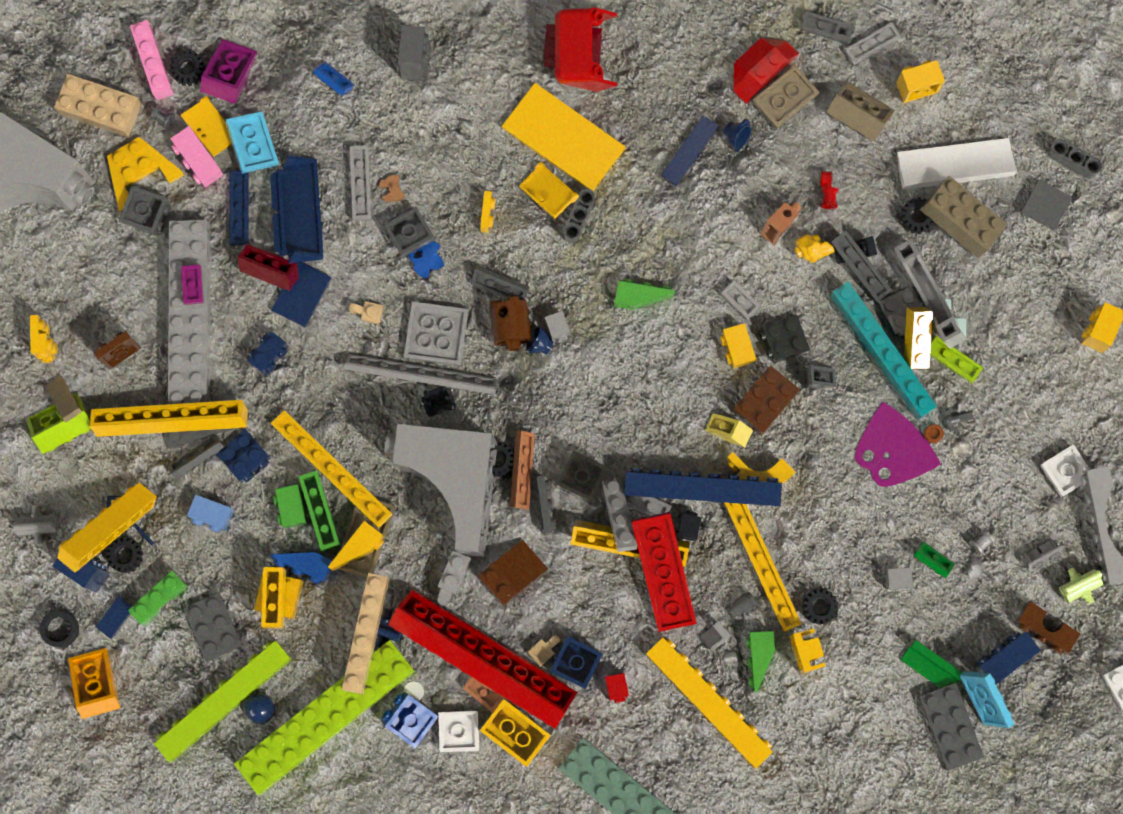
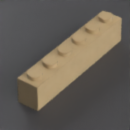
M368 573L342 686L344 691L364 695L390 580L386 576Z

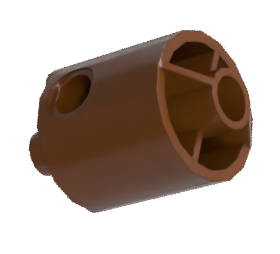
M514 296L508 297L507 301L503 302L501 300L490 301L489 309L494 345L505 346L506 351L520 350L521 344L532 340L526 300H519V297Z

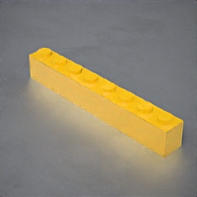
M243 400L91 409L90 428L96 437L246 428L248 410Z
M662 638L645 655L749 764L756 769L773 753L770 749L772 745L765 738L761 740L756 735L758 733L756 728L751 724L747 725L743 721L745 717L737 709L733 711L729 707L731 704L724 695L720 697L715 692L717 688L710 681L706 683L702 679L703 673L696 666L692 668L688 664L690 660L682 652L678 654L674 649L676 645L669 638L666 640Z

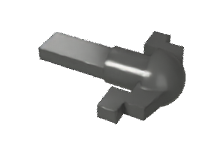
M948 407V410L944 411V424L950 432L954 431V434L959 433L958 427H954L953 424L974 419L972 412L951 417L950 413H953L952 407Z

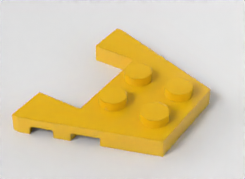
M140 137L107 155L120 212H122L129 195L126 188L157 169H161L170 184L184 176L178 167Z

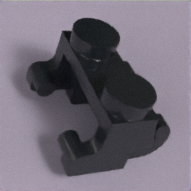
M441 386L429 392L427 390L423 391L424 397H421L428 417L437 415L438 411L442 409L449 411L456 408L450 388L446 389V386Z

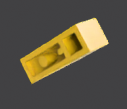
M364 521L328 568L334 571L372 553L374 549L378 550L384 543L382 540L384 536Z

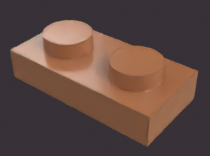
M473 677L463 687L466 692L492 713L502 700L505 699V697L497 694L494 690L478 682Z

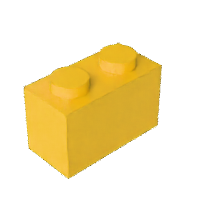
M745 323L723 329L720 341L723 347L726 346L728 353L725 356L728 365L731 364L732 368L735 369L755 363L756 357Z

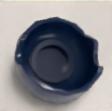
M259 692L250 695L246 699L244 711L250 721L260 725L269 722L273 718L275 706L268 695Z

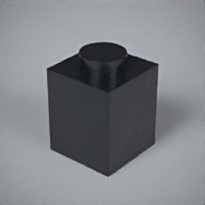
M687 511L686 514L682 513L677 538L696 542L702 517H699L696 512Z

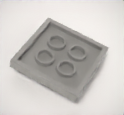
M412 302L404 359L461 366L469 309Z

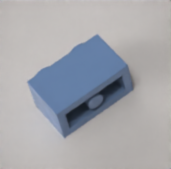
M195 495L187 517L191 519V523L202 526L203 523L209 525V530L219 533L220 530L226 532L234 510L228 506Z

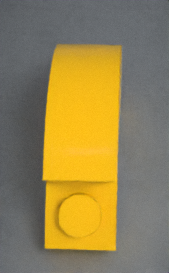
M734 452L726 459L728 461L727 466L733 472L738 471L739 479L747 480V476L759 477L760 481H767V477L778 478V482L784 484L795 474V471L783 459L766 471L750 469Z

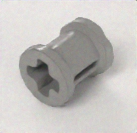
M983 529L981 534L969 543L981 555L988 545L995 543V539L987 530Z

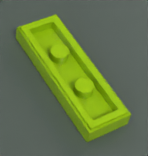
M935 335L931 341L930 356L971 384L984 368L954 347L949 349L938 336Z

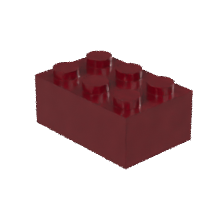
M546 24L544 67L555 68L554 24ZM592 27V62L600 65L602 28Z

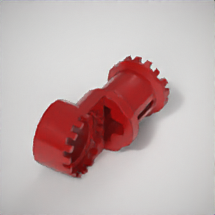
M822 171L820 188H822L823 203H821V208L837 209L836 194L839 192V189L831 185L833 178L831 175H833V172Z

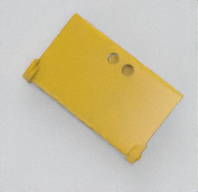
M205 96L199 103L181 114L183 120L213 157L232 145L225 119L210 102L208 96Z
M539 162L535 166V170L519 185L526 194L554 219L571 202L574 203L579 197L576 192L572 191L545 167V164Z

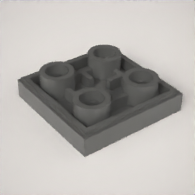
M1039 179L1021 213L1055 231L1073 197Z

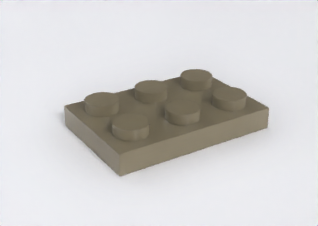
M795 65L755 97L752 102L777 130L815 99L820 92Z

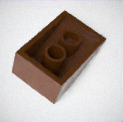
M522 540L492 563L478 577L505 607L547 571L548 568Z

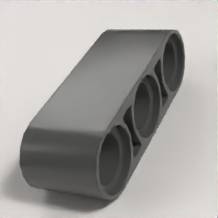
M1057 139L1048 149V155L1051 159L1085 178H1094L1102 169V163L1098 158L1066 140ZM1054 147H1060L1062 149V153L1056 152ZM1071 156H1076L1079 162H1074ZM1088 165H1093L1095 171H1090Z
M586 188L579 192V197L575 201L564 226L563 236L568 243H576L580 239L593 209L595 193L591 189ZM589 196L592 200L586 203L582 201V197ZM576 213L584 214V218L576 219L574 217ZM573 229L577 234L571 237L567 234V231Z

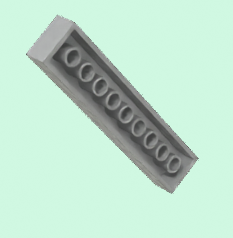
M207 220L169 221L168 404L210 402L211 225ZM181 266H202L204 304L184 305Z

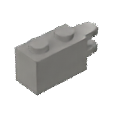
M452 551L438 584V588L441 590L437 600L441 606L448 605L452 595L457 596L472 561L471 558Z

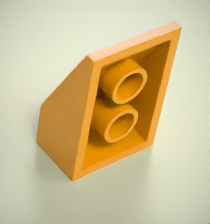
M107 648L68 658L76 709L82 719L120 709L118 691Z

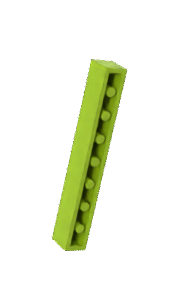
M269 641L262 647L264 651L259 655L254 654L247 660L248 664L242 668L240 666L232 673L233 677L228 681L225 679L217 685L218 690L213 694L209 692L202 698L203 702L198 707L196 705L192 706L186 712L188 715L185 718L177 719L172 723V729L168 732L163 731L156 737L157 741L154 745L168 762H173L293 660L278 641Z

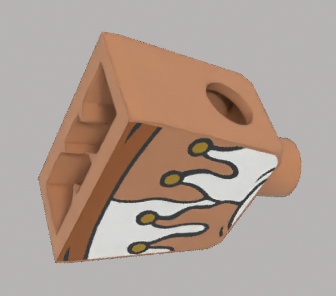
M792 201L790 205L784 203L767 220L760 234L775 246L797 220L801 206L796 201Z

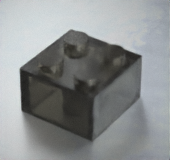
M573 450L556 484V488L592 504L608 471V467Z

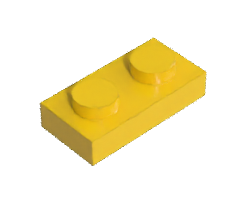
M484 191L480 228L481 232L489 233V227H493L494 216L490 215L491 209H495L496 198H492V191Z

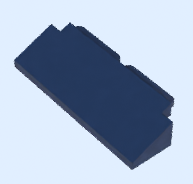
M287 156L283 164V170L277 169L276 173L273 172L270 175L271 206L274 210H277V214H274L272 217L274 250L279 252L280 256L288 255V263L322 260L324 255L317 159Z

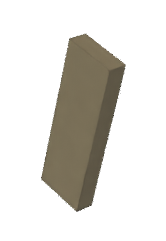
M62 376L45 386L65 423L82 412Z

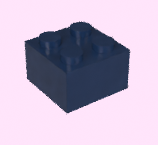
M567 636L550 673L586 690L603 653Z

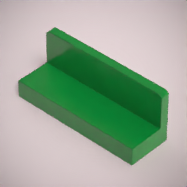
M917 640L911 643L901 658L903 663L939 688L953 683L957 684L958 681H961L959 675L963 672Z

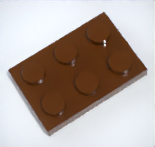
M125 331L124 333L119 332L108 344H101L94 354L100 362L111 370L142 348Z

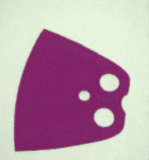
M884 402L881 403L870 420L855 453L857 463L862 468L868 469L872 474V479L881 487L900 484L941 465L934 450L919 430L907 418ZM866 450L873 451L875 455L873 461L866 462L862 457L863 452ZM884 453H890V458H884ZM888 468L891 471L890 478L887 480L881 479L879 470Z

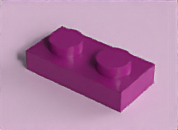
M181 266L184 305L204 304L202 266Z

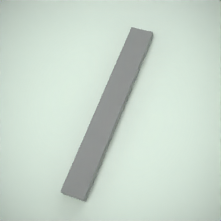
M348 354L344 365V370L495 395L498 386V379L353 354Z

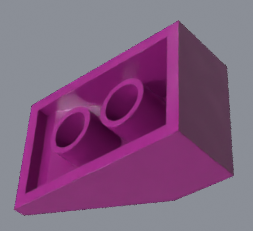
M222 39L201 77L200 92L236 104L245 86L257 51Z

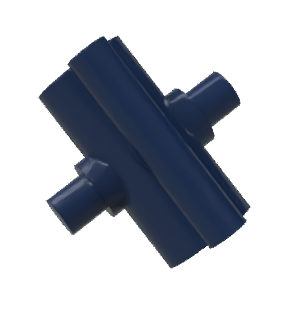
M385 608L384 614L381 615L375 642L376 647H382L383 641H386V639L400 642L403 634L388 625L391 620V609Z

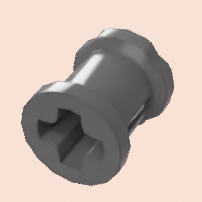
M158 105L153 109L150 119L152 121L156 120L163 124L164 128L168 129L174 122L175 114L166 112Z

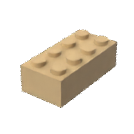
M67 74L54 109L59 115L129 138L142 103L136 96Z

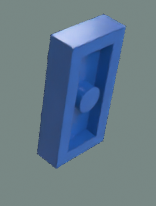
M327 62L316 67L313 73L341 96L351 91L354 86L350 80Z

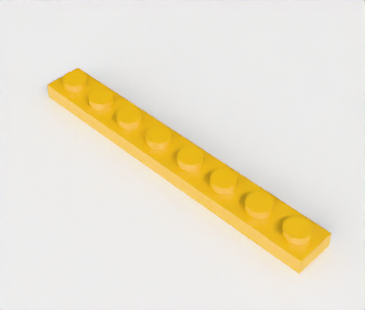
M285 410L271 422V425L378 529L392 516V513Z
M724 503L783 633L801 625L802 623L747 504Z

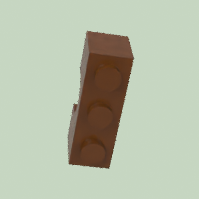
M1031 601L1027 602L1015 621L1019 625L1018 628L1023 632L1027 631V633L1030 632L1035 635V639L1042 644L1047 643L1052 646L1051 650L1059 655H1062V653L1068 654L1081 633L1065 623L1060 624L1055 632L1046 630L1043 625V619L1047 611Z

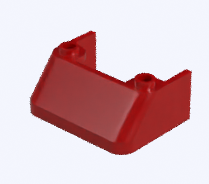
M596 7L562 9L556 13L555 77L559 83L594 92L617 86V82L604 80L602 67L598 63L592 62V26H600L603 21L617 17V13Z

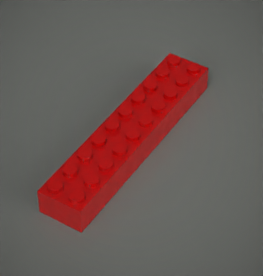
M413 589L396 608L388 624L396 631L401 632L412 641L417 642L428 649V651L441 657L446 662L454 665L462 672L470 675L478 682L486 685L497 694L502 695L513 704L518 705L529 714L534 715L555 729L578 694L574 689Z

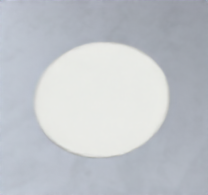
M410 682L404 688V692L417 701L421 700L424 695L423 686L418 682Z

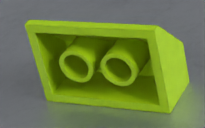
M78 391L73 396L82 412L65 423L55 404L26 418L31 438L42 454L51 452L63 443L70 442L73 438L91 430V416Z

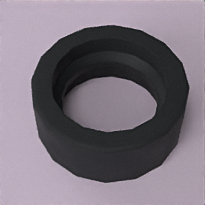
M55 610L43 617L39 631L45 643L53 647L63 648L71 645L79 635V624L74 615L69 612ZM58 617L67 619L71 626L70 634L63 640L53 639L48 632L50 622Z

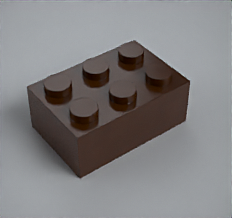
M770 365L734 407L732 413L762 437L798 394L800 389Z

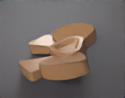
M391 175L385 180L382 179L380 181L379 188L389 187L390 193L382 197L387 203L391 201L399 202L405 198V194L401 191L399 185L400 177L398 175Z

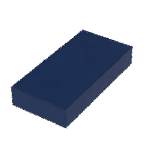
M119 596L95 628L112 639L131 615L128 610L133 605Z

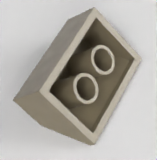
M847 81L835 96L827 113L835 120L845 123L848 128L860 132L866 139L875 142L895 110Z

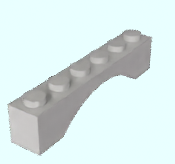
M909 239L895 247L894 249L926 307L933 311V322L947 347L950 349L966 340L914 242Z
M1110 466L1083 470L1081 483L1085 486V502L1090 508L1088 518L1094 528L1092 538L1098 548L1096 557L1098 563H1101V579L1105 582V585L1123 583V556L1114 547L1109 537L1105 520L1106 502L1113 487Z

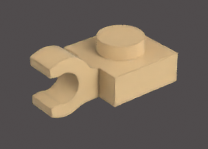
M365 301L363 307L350 303L349 313L362 315L361 321L380 325L384 305Z
M557 634L547 643L541 639L528 653L541 667L555 654L552 648L561 639Z

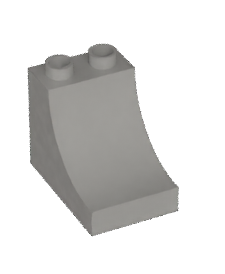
M0 112V212L26 203H48L66 208L72 212L77 204L81 207L85 206L94 193V187L91 186L93 183L92 178L80 163Z
M397 424L396 434L387 433L385 456L390 457V461H393V464L402 472L422 477L441 491L448 502L454 519L456 536L454 550L465 556L485 558L494 480L492 466H495L497 449L490 453V448L497 446L492 433Z

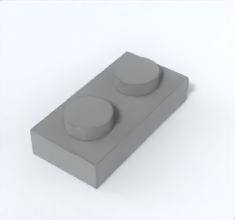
M735 280L720 294L747 321L761 308V305Z

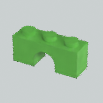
M171 571L128 611L141 625L146 626L159 614V610L172 599L175 600L189 586L176 572Z

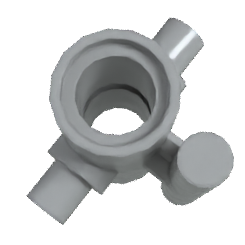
M39 505L31 506L32 514L30 516L16 518L15 524H13V531L18 536L32 535L35 545L42 544V536L45 533L58 532V518L56 514L42 515Z

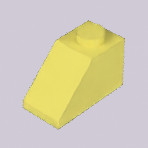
M714 413L705 431L727 442L742 447L746 446L753 432L751 428L739 420Z

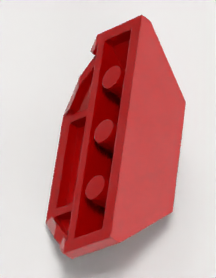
M760 38L734 62L733 92L747 104L784 70L799 53L787 41Z

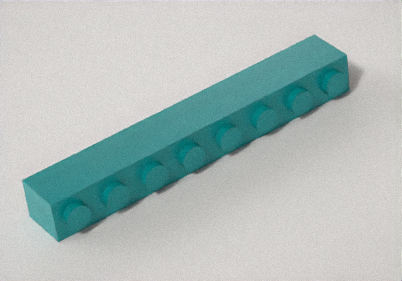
M848 281L834 290L830 297L916 419L920 420L932 412L937 405Z

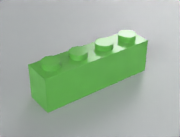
M313 471L298 476L321 551L326 552L341 547L320 473Z

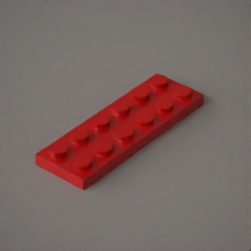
M666 512L633 519L632 526L658 632L697 624L671 513Z

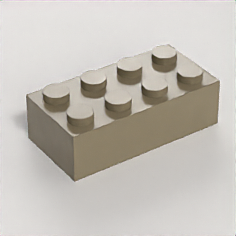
M951 176L945 178L937 186L920 209L977 258L989 250L1007 225L1006 222Z

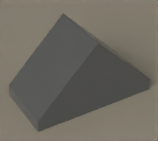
M808 365L805 369L806 389L836 387L835 368Z

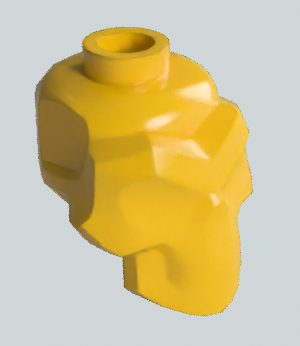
M805 234L795 241L796 247L794 251L797 257H802L806 261L809 260L810 263H815L818 259H822L835 252L833 246L828 242L822 243L817 234L813 236Z

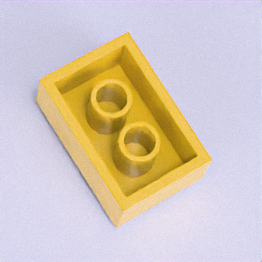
M504 699L480 729L484 735L526 767L529 766L551 736Z

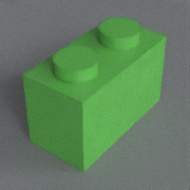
M297 484L275 489L276 495H273L275 506H279L280 513L277 514L279 525L288 529L308 524L300 486Z

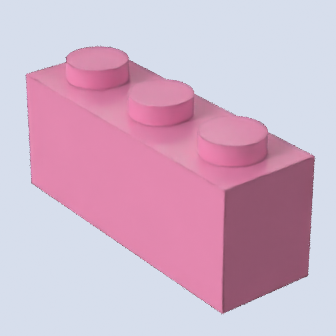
M189 126L170 138L173 142L172 149L177 155L181 154L183 156L182 163L187 170L190 168L195 174L192 176L198 185L202 183L206 188L223 176L218 165Z

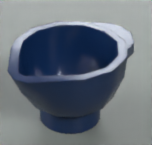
M744 119L741 123L729 122L724 128L723 134L727 136L728 142L737 152L748 142L751 136L752 128L750 121Z
M538 326L531 334L532 340L526 344V351L530 354L541 352L548 354L554 342L549 339L548 333Z

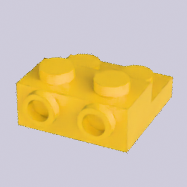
M30 315L31 354L41 360L42 363H51L55 360V354L58 353V346L49 336V324L38 315Z

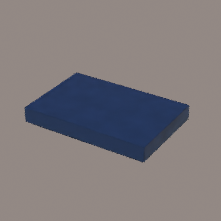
M298 262V280L290 291L282 289L271 311L306 328L332 278L302 262Z

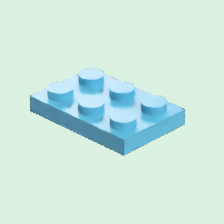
M262 111L226 119L225 123L242 174L278 166L279 162Z
M964 671L959 675L983 725L1010 728L1014 725L1011 713L1007 709L1003 697L995 685V680L990 673Z

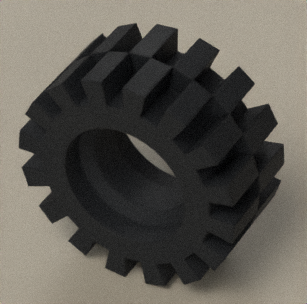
M186 49V52L181 50L179 55L175 53V58H171L172 63L169 65L174 79L179 84L182 83L183 86H186V84L192 86V83L198 84L197 81H201L205 70V65L200 55L196 54L193 50L190 52L189 49ZM192 62L195 66L193 72L190 74L182 73V64Z
M917 197V199L912 198L903 206L900 212V222H903L902 226L906 227L907 231L911 230L913 234L916 232L921 234L923 231L926 232L934 223L926 214L922 222H915L911 218V212L915 209H921L927 199L921 200V197Z
M497 441V446L490 448V453L493 450H497L496 452L504 455L505 460L501 466H492V472H494V477H502L512 470L514 454L509 446Z
M117 538L116 541L111 542V546L107 547L109 550L106 552V560L109 562V566L118 572L130 573V571H135V568H139L140 562H143L142 555L144 554L141 550L142 547L131 538ZM122 548H129L132 552L131 559L126 563H122L118 559V552Z
M816 589L804 598L802 605L803 614L813 624H826L836 617L839 604L836 601V596L832 595V592L826 591V589ZM818 599L824 600L828 605V609L824 614H817L813 610V603Z

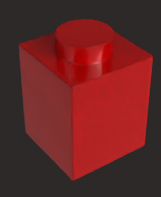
M625 673L605 677L609 700H614V704L625 702V698L629 697Z

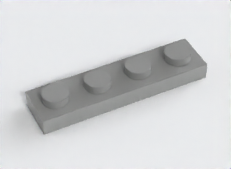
M350 146L353 221L372 220L369 146Z
M621 479L602 481L601 487L617 552L636 550L637 543Z

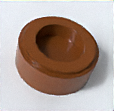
M931 424L924 430V438L931 444L940 442L944 436L942 427L937 424Z

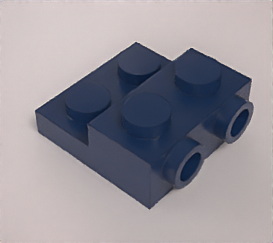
M246 429L217 453V456L241 483L250 481L255 476L253 473L258 469H264L271 459Z

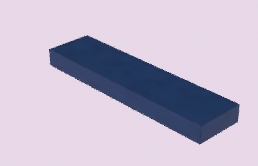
M703 115L661 177L677 187L719 125Z
M230 171V246L249 244V172L242 174L241 171Z

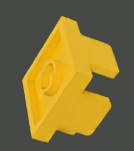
M815 629L798 632L789 636L800 674L826 667L825 663L814 666L810 665V661L824 656L819 638L807 641L802 639V636L815 633Z

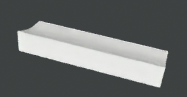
M1009 138L897 152L902 190L938 186L948 176H951L958 183L1010 177L1014 176L1017 172Z

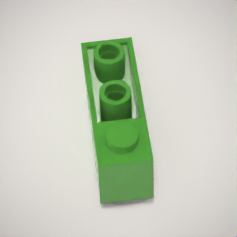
M623 279V281H618L614 307L634 310L673 298L675 290H671V287L660 286L658 288L653 287L651 283L642 282L641 284H636L633 280Z
M773 631L751 632L748 634L749 637L745 638L746 649H750V657H747V667L751 669L752 676L748 678L749 688H753V692H758L775 652Z

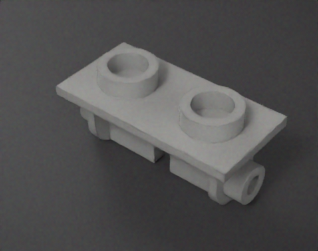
M1050 540L1039 546L1042 551L1041 554L1037 549H1034L1025 554L1022 561L1025 565L1028 564L1029 573L1034 570L1038 571L1050 561L1058 560L1063 555V546H1059L1057 540Z

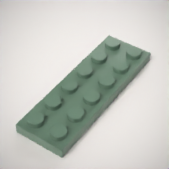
M582 738L558 768L612 814H675L584 738Z

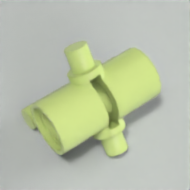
M1075 568L1068 570L1071 581L1059 587L1064 600L1070 603L1081 597L1085 599L1088 605L1093 603L1094 599L1091 596V591L1103 585L1100 570L1096 571L1093 569L1083 575L1077 573Z

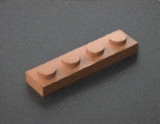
M516 431L511 508L529 510L535 433Z

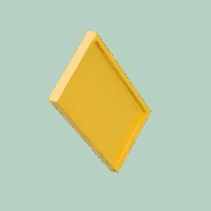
M534 83L502 125L503 130L579 184L592 191L599 185L626 148L536 83Z

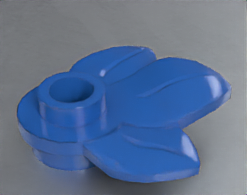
M432 241L408 254L410 261L414 263V271L420 277L428 278L430 270H438L444 267L442 258L437 254L440 244ZM420 252L422 255L420 258H416L414 256L415 253Z

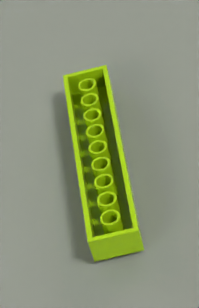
M389 640L372 655L364 695L342 690L344 676L234 763V765L255 793L262 795L416 671L394 643Z

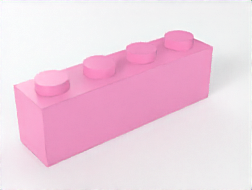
M146 20L131 25L130 28L155 99L160 100L174 95L150 23Z

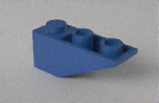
M316 552L271 554L270 556L274 559V564L283 568L285 565L292 568L291 572L299 576L302 573L309 576L308 580L319 584L320 581L325 583L331 571L328 566L333 561Z

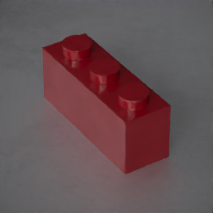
M246 244L237 257L240 272L290 291L299 278L297 263H288V260L249 244Z

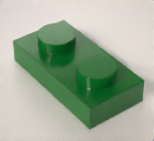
M924 541L914 554L920 562L929 566L945 579L955 563Z

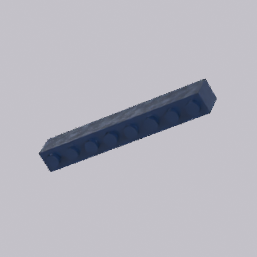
M631 468V471L626 472L625 495L781 507L782 482H778V478L767 477V481H760L759 477L747 476L746 480L739 479V475H728V478H720V474L708 473V477H703L698 472H689V475H681V471H669V474H661L662 470L650 469V473L642 472L641 468Z

